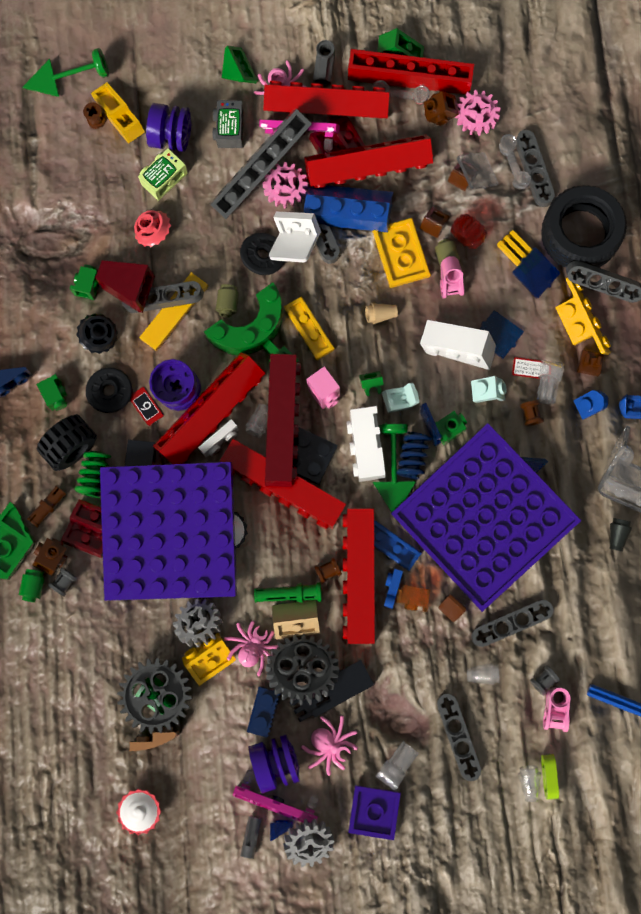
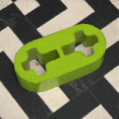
M554 754L541 755L546 800L559 799Z

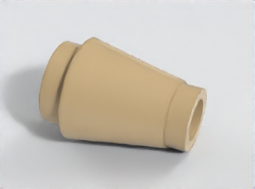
M371 303L370 306L365 307L366 320L368 323L376 324L398 316L397 306Z

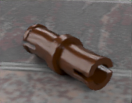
M55 486L44 500H40V505L27 520L38 528L43 520L55 511L56 505L67 494Z

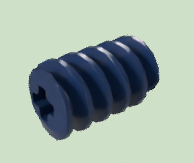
M407 432L409 435L404 436L406 443L402 445V449L406 452L400 454V457L404 460L399 461L398 464L402 469H398L397 474L405 478L419 480L418 475L425 474V471L419 469V467L426 466L427 464L421 458L428 457V454L424 453L423 450L430 449V446L425 444V441H431L432 438L418 432Z

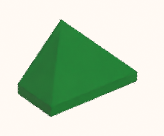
M226 46L221 78L256 84L258 80L242 47Z

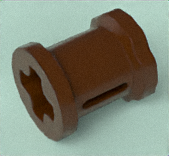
M94 102L85 105L83 114L89 126L93 129L103 127L106 120L100 105Z
M539 400L528 401L520 405V408L524 411L526 419L524 424L527 427L544 422L538 407L540 404Z
M334 557L331 558L330 562L321 566H314L321 584H324L325 580L342 575Z

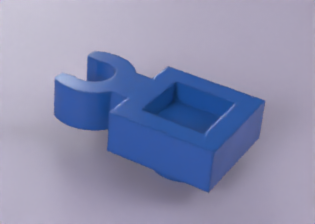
M394 569L393 574L388 573L385 586L389 588L384 607L393 608L403 573L401 570Z

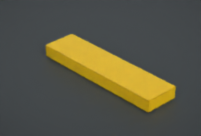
M192 272L184 281L198 282L204 292L209 287L206 282ZM192 289L193 291L192 293H190V295H194V291H196V289ZM175 292L169 300L175 299L178 292ZM195 303L162 308L141 334L140 340L155 351H158Z

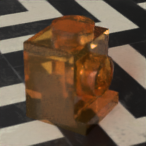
M403 585L402 590L397 592L396 603L405 605L404 609L412 611L422 608L421 613H426L430 590Z

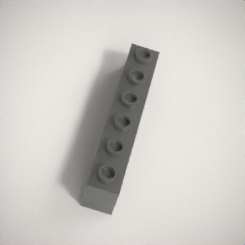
M293 109L209 204L227 219L312 123L297 109Z

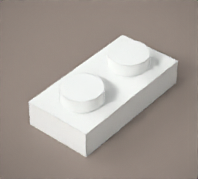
M232 419L198 447L201 453L206 458L209 455L214 456L221 449L220 446L225 441L230 442L237 436L236 432L239 430Z

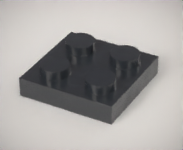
M299 427L298 438L293 439V446H298L297 459H293L292 467H297V475L320 485L338 445Z

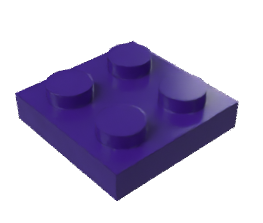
M355 785L348 833L394 840L401 793Z

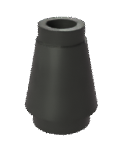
M613 518V522L610 523L609 549L623 552V547L632 530V527H630L631 521Z

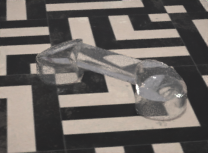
M383 80L376 81L373 87L385 88V92H390L389 97L414 100L419 105L428 100L430 96L429 89L423 85L416 87L414 91L391 89Z
M506 134L500 140V152L507 157L514 176L513 186L517 189H526L531 182V176L519 168L514 154L517 139L511 134Z

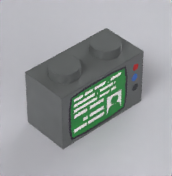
M217 100V108L213 109V120L216 121V128H213L212 135L213 140L217 142L218 148L243 147L244 110L242 101Z

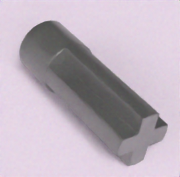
M248 817L240 854L241 857L254 859L262 818Z

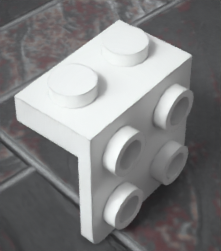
M276 211L273 218L280 233L269 253L270 259L306 262L321 233L315 214Z

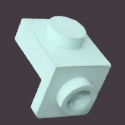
M492 376L471 381L473 402L479 403L495 399L499 401L505 400L507 388L502 379Z
M408 383L404 387L388 389L382 392L388 413L408 410L419 403V395L414 383Z

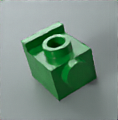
M91 265L80 267L79 272L75 274L74 285L70 286L74 296L95 300L99 286L96 280L98 271L95 267Z
M56 374L36 384L46 405L52 411H59L67 406L65 396L68 394L62 385L61 379Z
M453 411L438 422L433 423L434 429L436 426L441 435V443L446 445L466 431L465 425L467 421L461 413L457 415ZM453 422L456 427L453 429L449 428L448 423Z

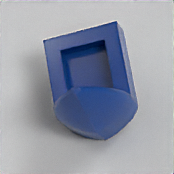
M592 390L573 401L582 420L606 409L609 398L600 390Z
M626 394L619 402V409L624 418L641 419V396Z

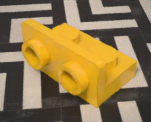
M219 633L215 634V639H208V645L203 642L200 647L189 649L182 657L184 666L199 686L236 661L234 655L231 660H227L230 649Z

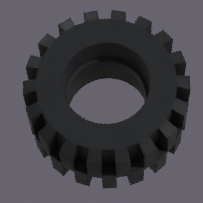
M75 414L53 425L42 436L36 449L54 471H60L72 466L83 458V454L89 452L93 447L97 435L80 415Z

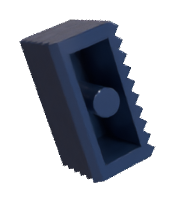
M258 687L247 728L248 733L263 737L271 735L270 731L273 726L272 722H274L275 709L278 708L277 704H279L278 700L281 693L275 695V690Z

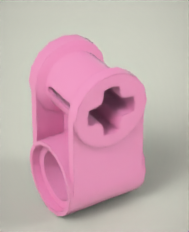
M454 256L446 257L440 265L442 298L457 294L464 296L463 272L459 260Z
M552 687L547 691L543 729L556 728L562 729L563 732H568L571 698L566 689ZM557 691H561L563 700L556 704L553 696Z

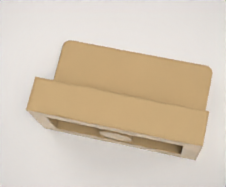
M316 600L272 606L276 639L292 638L293 635L300 637L303 634L305 636L320 634Z

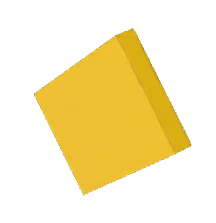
M412 218L389 224L388 233L379 232L378 230L372 231L390 288L430 277L431 274Z

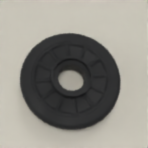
M255 233L248 236L240 248L243 264L250 271L259 275H270L280 270L285 261L271 260L269 256L261 258L257 253L259 250H265L269 255L277 238L268 233Z
M109 367L96 371L86 384V398L89 404L102 413H114L123 409L132 396V383L129 377L123 371ZM107 385L114 386L115 390L112 395H104L103 390Z

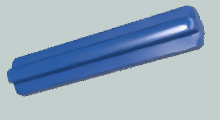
M593 684L588 687V696L641 717V703Z

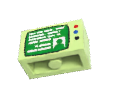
M167 149L159 153L151 165L144 167L138 178L141 185L159 201L188 172L186 165Z

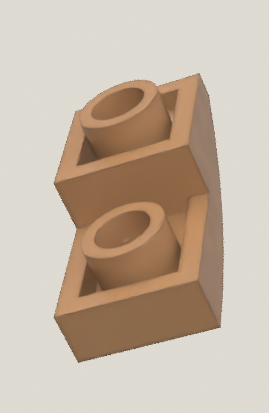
M163 727V733H159V731L153 732V741H150V736H137L136 741L130 742L129 751H140L160 746L178 737L179 731H173V727L172 730Z

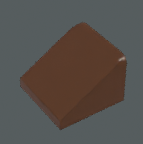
M460 160L452 170L448 182L465 191L478 170Z
M432 207L423 218L420 229L437 238L450 216Z
M452 594L448 595L438 607L453 622L467 610Z

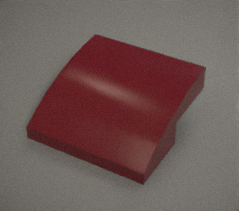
M347 116L330 122L340 125L339 133H333V137H325V132H313L309 136V140L318 154L365 146Z
M79 499L69 517L70 523L61 538V542L102 558L101 507Z

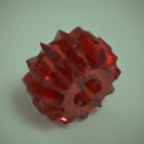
M461 214L451 226L453 237L469 249H477L478 246H481L487 235L484 225L469 214Z

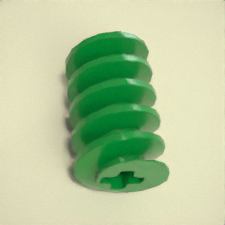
M97 451L85 452L83 457L87 460L82 461L81 465L86 469L79 470L78 473L83 477L76 480L82 486H76L74 490L85 496L100 498L96 495V492H101V488L98 487V484H100V468L109 467L110 464L105 462L104 459L111 458L112 456Z

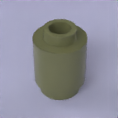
M450 239L439 241L435 247L439 265H441L443 259L449 256L456 257L460 263L455 242L450 241Z
M223 284L218 290L215 310L222 317H232L233 314L237 313L239 292H237L236 286Z

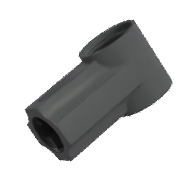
M322 40L316 47L317 54L313 83L327 86L331 85L335 50L331 41ZM323 52L330 53L328 55H322Z

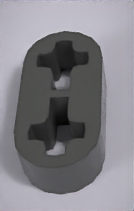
M319 224L320 230L325 234L326 241L324 242L322 237L319 236L315 245L324 262L328 264L335 263L340 255L338 244L329 226ZM327 246H329L331 252L335 251L333 257H330L329 254L326 255Z

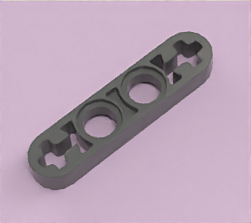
M522 130L518 133L515 142L535 203L540 207H548L552 203L555 193L534 133L529 130ZM523 137H525L526 140H529L528 150H526L527 146L525 141H522ZM534 155L537 158V162L531 164L527 162L526 157ZM539 173L543 176L544 180L536 182L532 176ZM542 187H544V188H543L544 195H545V196L549 195L547 200H545L544 197L540 198V196H541V194H542V190H541Z
M573 261L566 267L568 279L575 284L627 302L634 303L641 300V284L638 281L581 261ZM593 275L601 276L598 282L590 281ZM612 282H620L619 287L616 289L609 288ZM635 289H637V292H632V294L629 293V291H634Z
M195 281L151 288L148 298L151 295H157V300L154 303H148L147 299L144 311L196 303L203 298L204 291L200 284ZM192 289H196V291H194V295H190V293H192L193 291ZM171 292H178V295L175 299H168V295ZM122 302V305L128 312L138 313V311Z
M540 600L479 626L471 634L472 642L479 647L488 646L541 623L553 615V606L546 600ZM540 604L543 607L547 606L546 616L538 614L534 616L537 619L534 622L533 615L528 609L532 608V612L540 609ZM519 613H525L528 616V623L524 626L519 625L516 621ZM500 621L508 625V631L505 634H499L496 631V625ZM491 625L492 633L496 638L493 639L492 635L485 638V643L481 640L477 641L478 631L481 630L482 633L490 631L488 626Z
M443 694L439 696L436 704L458 769L464 779L475 781L481 775V767L461 710L453 695ZM446 697L449 701H453V704L450 705L452 713L457 711L458 714L445 719L444 715H448V711L446 708L441 707V704L444 703L443 699ZM453 719H457L461 723V729L456 733L451 732L448 727L449 722ZM461 741L469 745V750L464 755L456 751V746ZM471 755L473 759H469L470 765L476 767L472 777L464 773V770L467 769L466 762L460 763V759H466Z

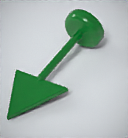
M96 48L92 51L93 63L54 75L51 60L49 59L22 88L60 97L56 84L57 79L92 68H96L97 73L102 78L108 77L107 62L102 50Z
M408 424L378 425L380 434L391 435L392 482H373L391 513L407 499L416 482H397L396 434L407 433Z

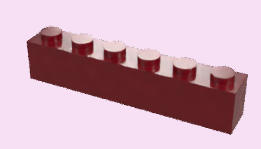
M270 354L265 486L292 487V480L297 479V467L292 466L293 459H297L298 446H293V439L298 438V424H294V417H299V404L295 403V396L300 394V383H296V375H300L301 362H296V355Z

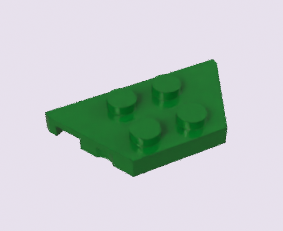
M9 502L0 515V579L7 580L11 579L35 545V541L17 507L12 502Z

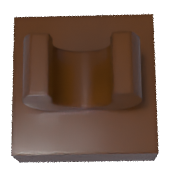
M582 350L577 372L599 376L604 355Z

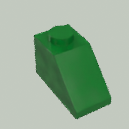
M396 28L379 35L377 52L423 58L424 46Z

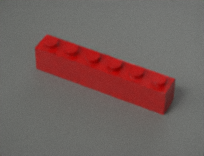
M351 49L348 80L466 95L467 92L470 93L474 64Z
M270 81L269 85L264 84L263 111L291 113L293 109H297L300 113L388 118L390 92H385V88L373 87V91H364L365 87L352 86V90H345L344 85H332L331 89L323 88V84L311 83V87H302L303 83L290 82V86H282V81Z
M426 134L304 157L308 182L314 188H322L327 183L332 182L343 184L348 179L353 178L355 180H364L367 176L374 174L375 176H385L390 171L401 173L411 167L422 169L426 168L427 164L433 163L431 138Z
M241 352L153 447L171 464H184L193 450L198 449L203 444V440L207 435L217 429L221 420L232 413L235 405L246 398L248 391L261 382L265 372L249 355Z
M232 439L220 459V462H232L233 475L236 473L242 476L241 481L250 486L254 483L261 487L260 492L269 497L273 494L279 498V503L288 508L292 505L298 509L297 513L307 519L309 516L316 519V524L327 530L328 527L334 529L346 509L344 502L297 476L296 480H292V487L265 486L266 457Z
M347 509V514H343V527H347V536H343V549H347V558H343V572H347V581H343V594H347V603H343V617H347V626H343V639H347V644H375L374 509Z

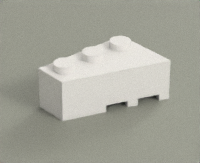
M427 320L420 342L425 352L429 355H440L487 370L491 368L497 348L489 331Z
M377 406L351 409L350 421L346 422L347 432L352 434L353 442L349 443L350 453L355 455L356 463L352 464L354 477L358 476L359 482L385 479L383 452L379 435L380 428L378 427L376 415Z

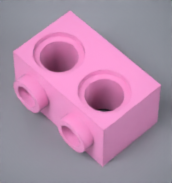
M325 367L307 378L308 391L322 410L326 407L330 409L339 402L340 387Z

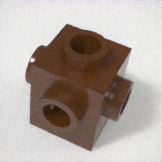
M444 91L433 94L430 99L423 102L427 121L438 126L447 124L449 120L459 115L455 95Z
M47 538L44 544L39 542L33 553L37 557L32 566L52 576L57 566L61 568L68 556L64 555L67 548L63 546L64 544L54 538L51 540Z

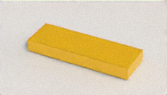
M302 296L284 306L285 312L316 361L335 350Z

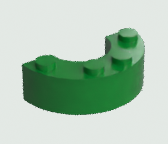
M272 282L256 294L260 310L257 318L251 324L244 327H233L227 325L221 319L204 331L206 339L218 350L232 355H239L241 352L247 355L262 350L264 348L263 345L268 340L271 342L274 340L282 323L281 298L275 284Z

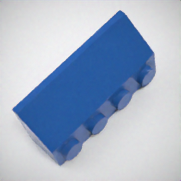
M326 185L322 188L310 186L306 193L303 213H314L318 225L325 224L331 227L368 231L378 230L379 232L388 233L393 192Z

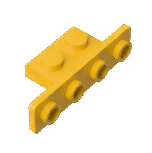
M567 277L566 281L574 297L555 308L572 344L578 345L593 337L601 354H610V342L600 331L602 326L598 318L594 317L591 309H593L591 302L588 298H584L582 290H584L583 286L571 282Z

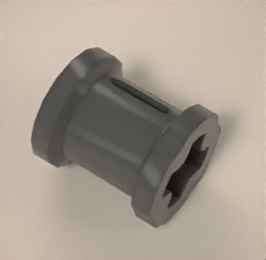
M62 567L60 574L48 586L64 597L66 595L65 591L73 581L77 580V577Z
M546 665L544 671L535 679L532 678L530 682L544 696L546 690L555 682L559 683L560 679Z

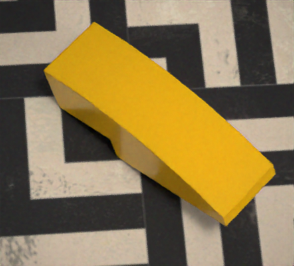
M108 82L91 92L96 103L100 105L104 114L128 144L145 133L140 121L129 110L127 104Z

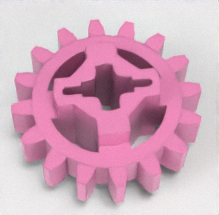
M474 90L473 95L467 92L465 98L460 97L459 104H457L459 115L455 118L458 119V126L463 125L462 131L469 129L470 135L477 131L478 136H481L483 130L488 134L490 128H495L496 122L499 121L500 117L498 115L500 107H497V100L492 101V94L487 97L485 96V91L478 94L477 90Z
M284 162L283 167H280L277 163L276 169H271L269 171L270 175L267 174L264 177L265 181L262 182L265 189L264 195L268 196L270 203L275 200L276 207L280 203L283 204L284 208L289 203L292 207H295L294 201L301 203V196L306 197L305 189H308V182L305 181H307L306 174L302 175L301 168L295 170V164L288 167L287 162ZM274 181V182H275V186H274V189L272 190V187H271V186H272V182ZM297 181L299 182V187H298V189H296V186H295V185L297 184V183H296Z

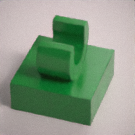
M380 371L359 375L360 384L367 397L370 396L369 390L372 387L377 388V393L381 394L380 386L384 385Z

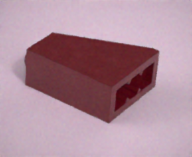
M102 260L100 267L97 269L96 280L103 290L136 311L143 313L155 278L150 267L145 264Z

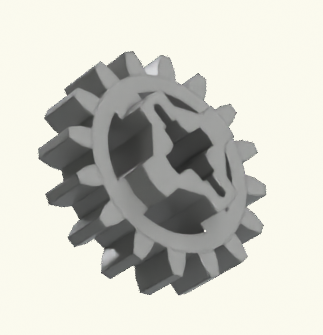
M196 599L193 605L188 601V607H180L182 613L175 614L178 621L173 622V626L176 628L174 633L182 643H186L189 647L194 643L198 648L201 642L208 645L209 638H216L214 632L221 631L218 627L219 624H222L221 613L213 603L209 604L206 599L202 603Z
M304 819V824L302 825L296 822V828H289V835H284L285 843H283L287 859H292L294 865L300 862L301 867H304L306 863L313 867L315 861L321 864V858H329L328 851H333L334 849L332 845L334 838L330 827H326L323 821L317 824L316 819H313L311 823Z

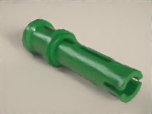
M321 582L313 585L298 583L296 586L254 588L255 603L297 600L299 603H303L306 600L322 602Z

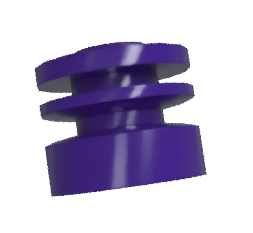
M152 103L146 127L148 147L164 149L168 140L170 150L175 151L177 147L179 152H185L191 136L190 109L182 107L180 111L178 106H174L170 114L168 105Z
M165 360L158 364L151 372L149 380L150 391L158 401L171 410H187L200 396L201 383L199 378L187 364L180 360ZM175 385H176V386H179V385L182 386L181 389H176V390L174 389Z
M286 734L280 736L282 747L278 746L276 738L271 739L272 750L268 751L264 742L248 746L252 768L262 794L277 789V777L281 778L285 786L289 785L287 774H291L294 783L300 782V767L296 752Z

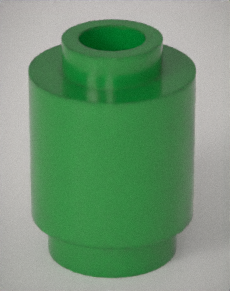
M26 569L25 574L22 575L18 594L23 596V601L35 603L36 599H41L45 578H43L44 572Z

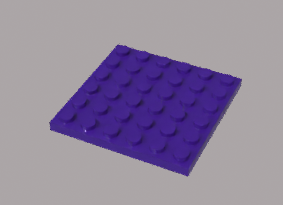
M488 423L391 513L482 612L581 522L579 517Z
M232 462L100 468L104 601L237 596Z

